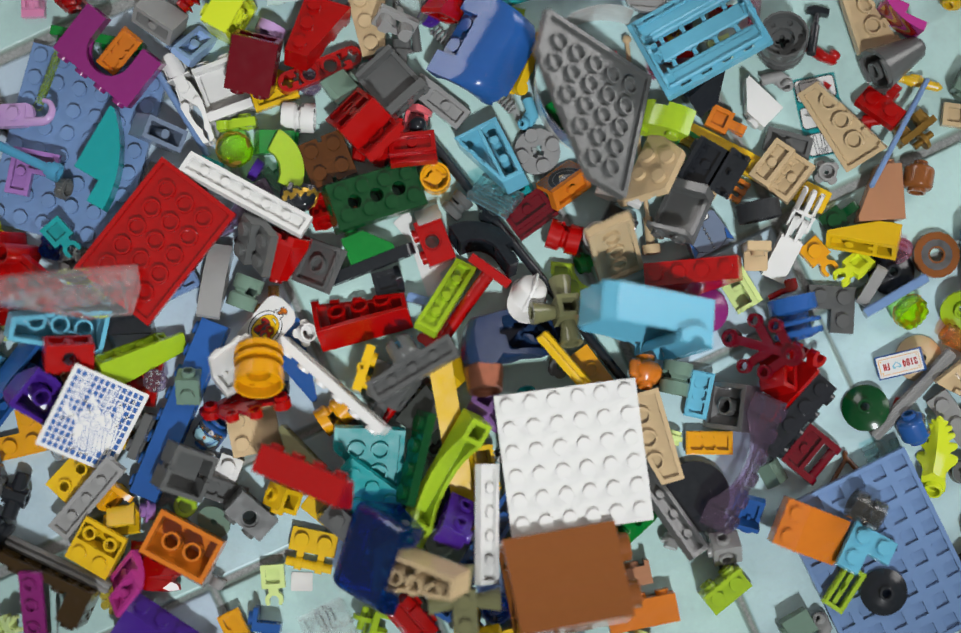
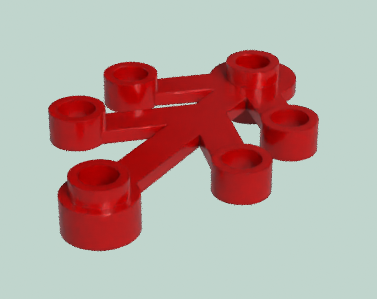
M281 391L273 396V398L259 400L236 393L229 399L225 397L218 402H205L200 407L199 413L205 421H214L221 418L226 420L227 423H235L240 420L239 413L248 416L251 420H258L264 416L263 406L273 405V410L282 412L290 409L292 403L290 396L285 391Z

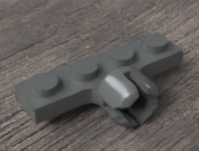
M408 334L397 336L402 346L401 348H399L397 343L395 344L393 339L390 340L386 345V351L393 362V366L366 382L376 403L380 405L459 358L461 355L450 336L447 334L423 349H418L412 337Z

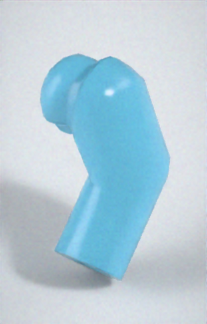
M533 97L522 100L525 113L518 120L517 126L523 131L531 129L539 117Z

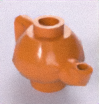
M639 354L636 356V359L632 358L629 361L628 374L630 378H635L638 389L650 390L653 385L659 384L663 370L659 363L655 362L654 355Z

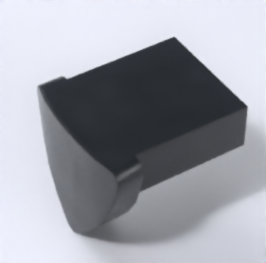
M398 265L393 266L391 269L371 274L376 295L390 294L398 291L400 293L405 292L403 275Z

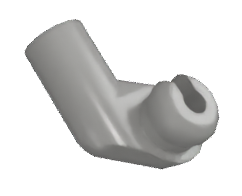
M822 611L814 613L812 619L818 628L817 633H831L832 625L828 616Z

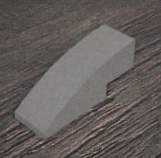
M214 244L207 253L197 303V317L220 320L234 257L233 246Z

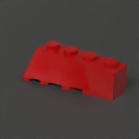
M739 255L643 263L645 286L692 296H698L743 280L742 262Z
M404 292L374 295L369 300H365L362 297H354L349 302H340L339 299L330 300L329 304H319V301L311 302L315 330L323 352L413 328Z
M271 442V445H261L251 471L335 508L351 510L354 481L347 479L349 474L337 469L333 473L326 470V464L316 460L313 463L305 461V455L295 451L289 454L284 451V446Z

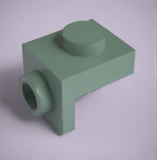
M193 367L178 369L175 377L177 405L201 404L200 379L202 369H195Z

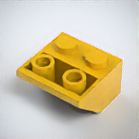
M87 515L68 548L65 557L106 580L115 571L122 559L128 539Z

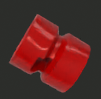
M553 218L544 247L556 251L562 248L563 253L576 256L584 227L575 224L566 226L565 221Z

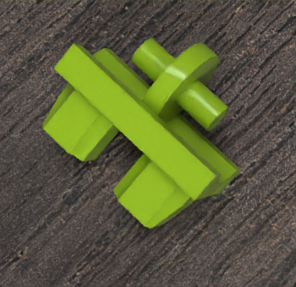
M372 597L369 607L363 605L361 613H353L352 618L358 620L356 629L362 630V633H387L385 627L378 625L380 618L390 620L384 613V610L389 605L379 598Z

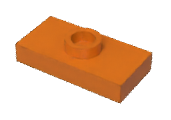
M124 26L96 62L114 76L143 43V40Z

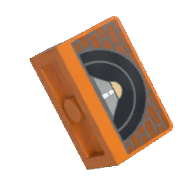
M571 160L566 161L536 183L537 189L548 194L551 207L556 211L561 210L592 187L591 183L585 180L579 164Z

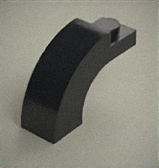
M464 221L449 225V240L460 256L468 252L486 253L498 263L508 278L516 275L519 261L516 254L512 251L513 240L502 229L480 221Z

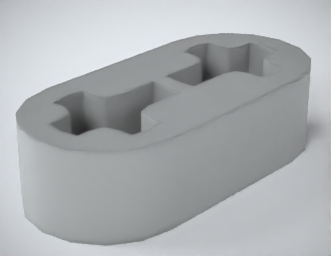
M877 264L855 301L856 303L865 308L867 307L885 278L888 269Z

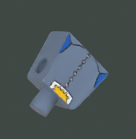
M709 210L694 245L687 243L686 245L691 259H696L719 249L735 239L713 210Z

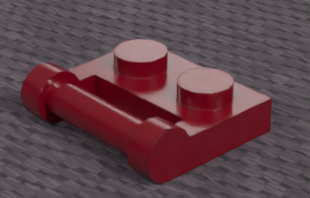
M809 423L804 428L802 436L791 444L787 453L780 460L808 484L813 486L817 481V476L835 454L838 455L842 449ZM825 445L828 448L809 473L805 471L804 468L820 448Z

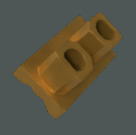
M920 108L910 118L916 128L911 131L907 126L905 127L896 145L899 149L914 138L917 140L912 144L915 150L919 147L928 150L932 146L930 139L934 137L933 132L929 131L924 134L923 131L936 122L937 118L934 115L929 117ZM900 124L892 130L894 135L896 134Z

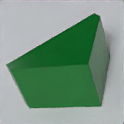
M257 130L254 132L255 156L272 155L267 149L277 130ZM282 130L295 142V131Z

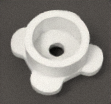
M307 319L300 320V325L292 331L293 337L298 338L303 347L310 346V342L317 337L315 326L309 323Z

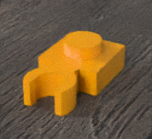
M816 235L809 239L799 252V255L811 268H814L816 265L820 267L819 271L823 277L827 278L830 276L826 271L827 265H831L833 269L839 267L834 260H828L826 256L831 252Z

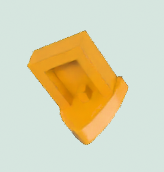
M116 482L96 507L106 512V509L111 508V506H119L123 499L131 503L135 497L125 485Z

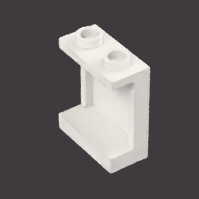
M229 53L218 56V60L211 63L208 61L195 65L196 68L191 70L206 106L209 122L213 126L216 125V121L230 120L236 118L238 114L255 111L250 94H234L230 92V89L223 88Z

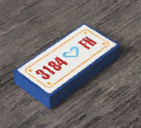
M921 347L874 358L880 381L927 370Z

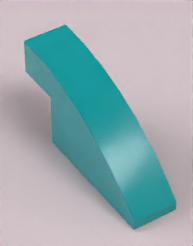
M109 106L74 165V167L98 180L86 201L107 213L115 199L121 182L125 156L121 117L119 111L112 106Z

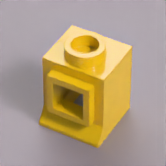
M135 502L129 505L111 506V508L106 509V514L103 516V524L120 535L141 533L139 508Z

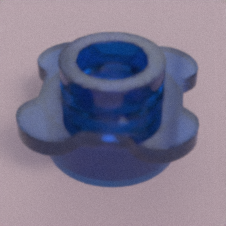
M42 236L39 253L46 259L58 260L60 258V248L63 246L60 245L55 249Z

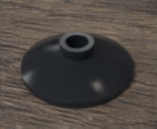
M898 250L896 261L878 257L872 258L876 266L879 264L888 269L885 278L877 289L878 292L888 295L914 279V265L904 252ZM875 267L868 272V278L870 277ZM891 267L897 270L895 276H892L889 272Z
M879 568L867 574L860 587V597L864 606L872 613L880 616L892 615L898 612L907 599L908 589L906 582L899 573L892 569ZM885 589L890 591L888 597H883L882 595Z

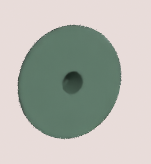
M216 506L204 507L200 510L197 517L200 527L219 537H223L229 532L231 524L225 519L224 511Z

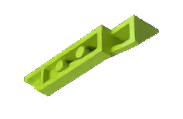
M157 332L95 355L93 371L126 384L184 352L187 345L184 333L178 332L166 337L164 332Z

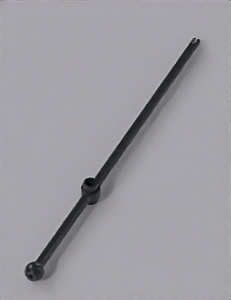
M421 116L414 117L408 123L411 132L427 130L426 121ZM435 140L437 157L480 209L479 221L502 229L512 238V250L532 275L539 273V278L547 286V293L554 299L547 277L498 218L500 214L499 206L495 203L487 204ZM578 328L580 334L616 379H626L627 376L594 335Z

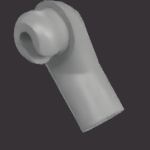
M782 71L759 75L761 86L774 84L785 92L791 91L794 87L793 80Z

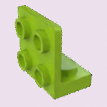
M734 563L732 565H724L718 571L719 575L713 580L709 578L700 585L701 590L697 592L716 616L752 587V584L742 573L743 570Z

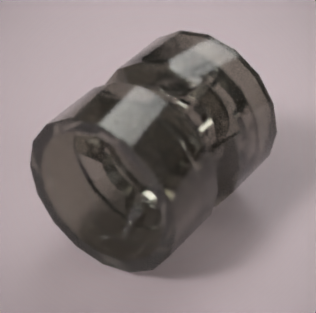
M857 488L849 497L843 514L855 522L861 520L863 526L876 531L885 520L889 505L878 498L872 500L869 493Z

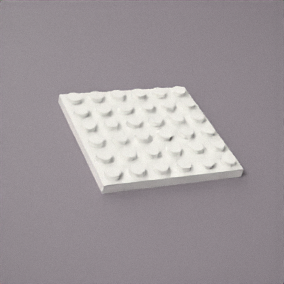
M635 378L493 396L512 538L613 520L615 525L654 520Z

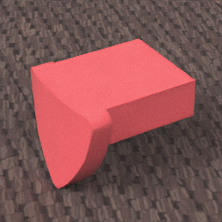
M413 104L405 111L403 123L405 129L402 133L411 132L408 123L416 116H421L425 119L427 129L429 117H432L433 112L421 104Z

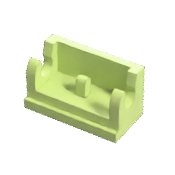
M743 266V280L721 287L737 314L763 301Z

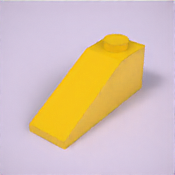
M878 220L830 229L826 233V247L828 249L896 261L901 241L902 224Z

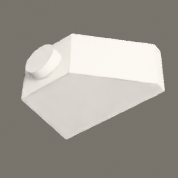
M749 75L743 82L744 116L747 118L746 122L751 128L755 130L758 128L761 131L783 107Z

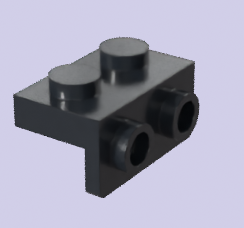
M701 135L699 139L696 138L689 149L691 153L687 160H684L677 176L681 179L710 185L729 151Z

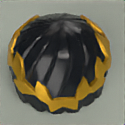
M290 182L288 187L285 186L280 191L281 200L303 212L313 208L319 196L318 188L307 183H303L301 186H294Z

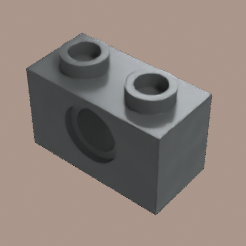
M240 486L222 506L225 519L233 525L235 523L239 524L243 528L241 531L251 540L256 538L260 542L279 521L275 513L270 512L267 506L243 486ZM247 511L255 512L254 517L249 520L244 519L243 514Z

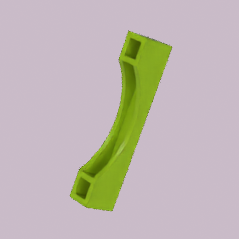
M463 408L421 481L415 507L407 506L394 528V531L403 542L422 549L434 529L440 503L451 480L462 464L481 448L492 429V426L482 416Z

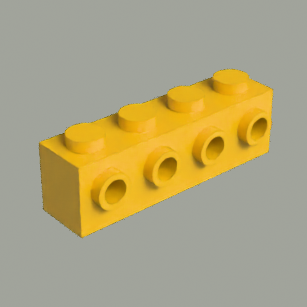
M131 431L122 450L126 449L129 439L135 434L133 431ZM69 458L47 481L46 485L67 503L96 468Z

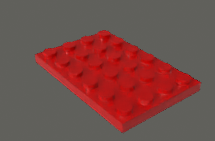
M161 157L73 268L143 323L150 326L237 215L169 161Z

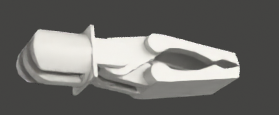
M167 53L162 58V62L166 64L163 71L168 80L167 82L172 87L175 86V91L181 105L180 108L202 142L207 147L213 146L217 143V137L213 125L209 122L206 114L208 112L203 99L190 81H188L193 76L182 61L174 54ZM193 105L200 109L202 113L204 129L208 132L209 140L207 139V133L199 127L194 119Z
M805 185L787 218L785 233H779L768 256L767 271H761L762 276L768 277L780 284L784 283L803 246L801 238L804 234H808L826 196L821 193L811 213H809L817 195V191L812 189L803 208L800 209L809 190V187ZM794 230H796L794 237H792L791 235L793 234Z

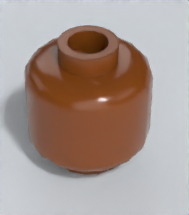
M914 160V163L906 165L903 174V185L907 189V193L923 196L926 192H929L933 188L935 170L925 160Z

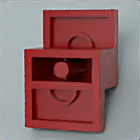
M359 87L325 119L359 153L371 162L380 158L384 154L385 149L392 142L397 141L402 134L401 132L405 129L373 96Z

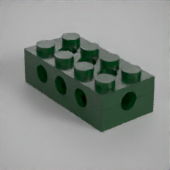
M415 166L401 168L385 167L325 185L321 190L335 235L423 209L428 204ZM392 187L398 188L400 195L395 194ZM370 193L377 195L379 201L372 200ZM348 200H353L357 208L350 207Z

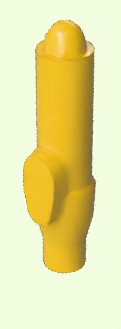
M910 74V76H903L898 82L920 88L924 79L923 76ZM930 81L926 87L927 90L936 92L943 88L940 83Z

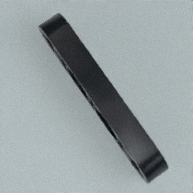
M413 243L401 245L341 269L333 287L415 255L416 250Z

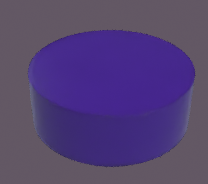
M257 158L246 178L253 182L256 181L265 166V162Z

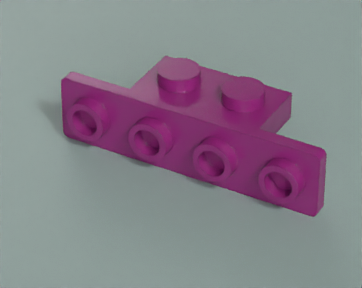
M21 570L18 573L23 631L24 633H48L42 572Z

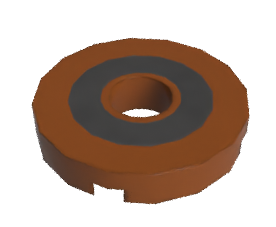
M930 232L921 236L912 250V261L915 268L920 273L926 274L929 278H942L951 274L960 260V250L956 241L948 234L942 232ZM932 249H938L941 252V259L938 262L933 261L930 257Z

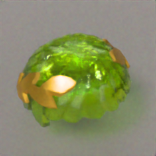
M228 131L217 140L215 152L219 161L224 165L240 168L251 161L254 148L251 140L245 134L239 131Z
M907 294L893 308L892 317L894 322L906 330L917 328L929 313L926 307L927 302L921 295Z

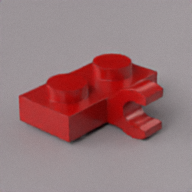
M895 84L885 95L869 85L854 103V106L890 131L900 123L907 111L894 103L900 96L899 92L902 90V87L898 84Z

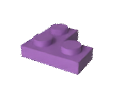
M14 146V148L46 163L49 161L61 163V155ZM11 157L4 192L30 197L34 175L45 177L46 175L43 174V171Z

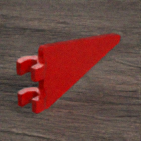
M798 341L793 342L802 346L806 362L802 361L797 366L798 392L776 397L769 396L757 429L760 434H764L819 374L820 370L818 368L825 363L827 357L821 355L819 351L813 348L809 350Z

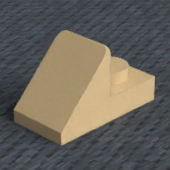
M746 241L741 244L742 261L745 271H767L768 252L772 250V241Z

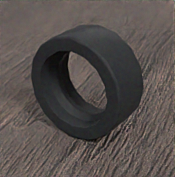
M779 197L754 200L735 207L739 225L762 222L782 216Z

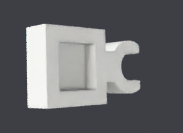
M205 451L217 457V455L213 451ZM223 452L221 457L218 458L219 462L214 475L237 483L245 460L233 458L232 455Z

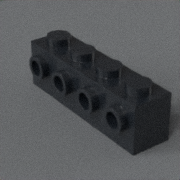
M819 373L764 434L759 435L753 444L770 459L782 458L789 450L787 445L792 440L796 441L804 433L802 428L808 422L810 424L814 422L820 415L818 410L822 405L827 406L835 398L833 393L837 388Z

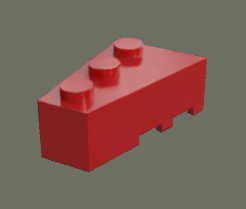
M304 0L285 47L284 65L308 71L324 53V49L331 41L333 42L343 27L350 23L351 7L330 0Z

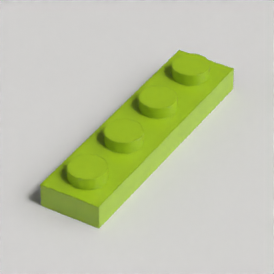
M456 258L416 320L414 328L435 338L476 274L477 267Z

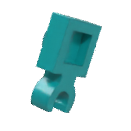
M59 215L40 230L55 249L62 245L63 253L68 258L73 257L69 252L71 245L76 246L78 250L82 249L79 242L70 239L74 232Z

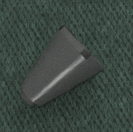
M913 36L866 49L861 52L860 55L863 56L859 60L860 70L868 84L872 82L876 86L874 89L880 93L890 90L925 56V43Z

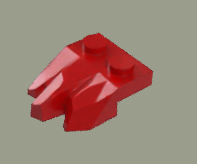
M131 540L130 550H139L144 541ZM140 553L144 567L142 590L158 592L181 590V584L176 581V578L184 575Z

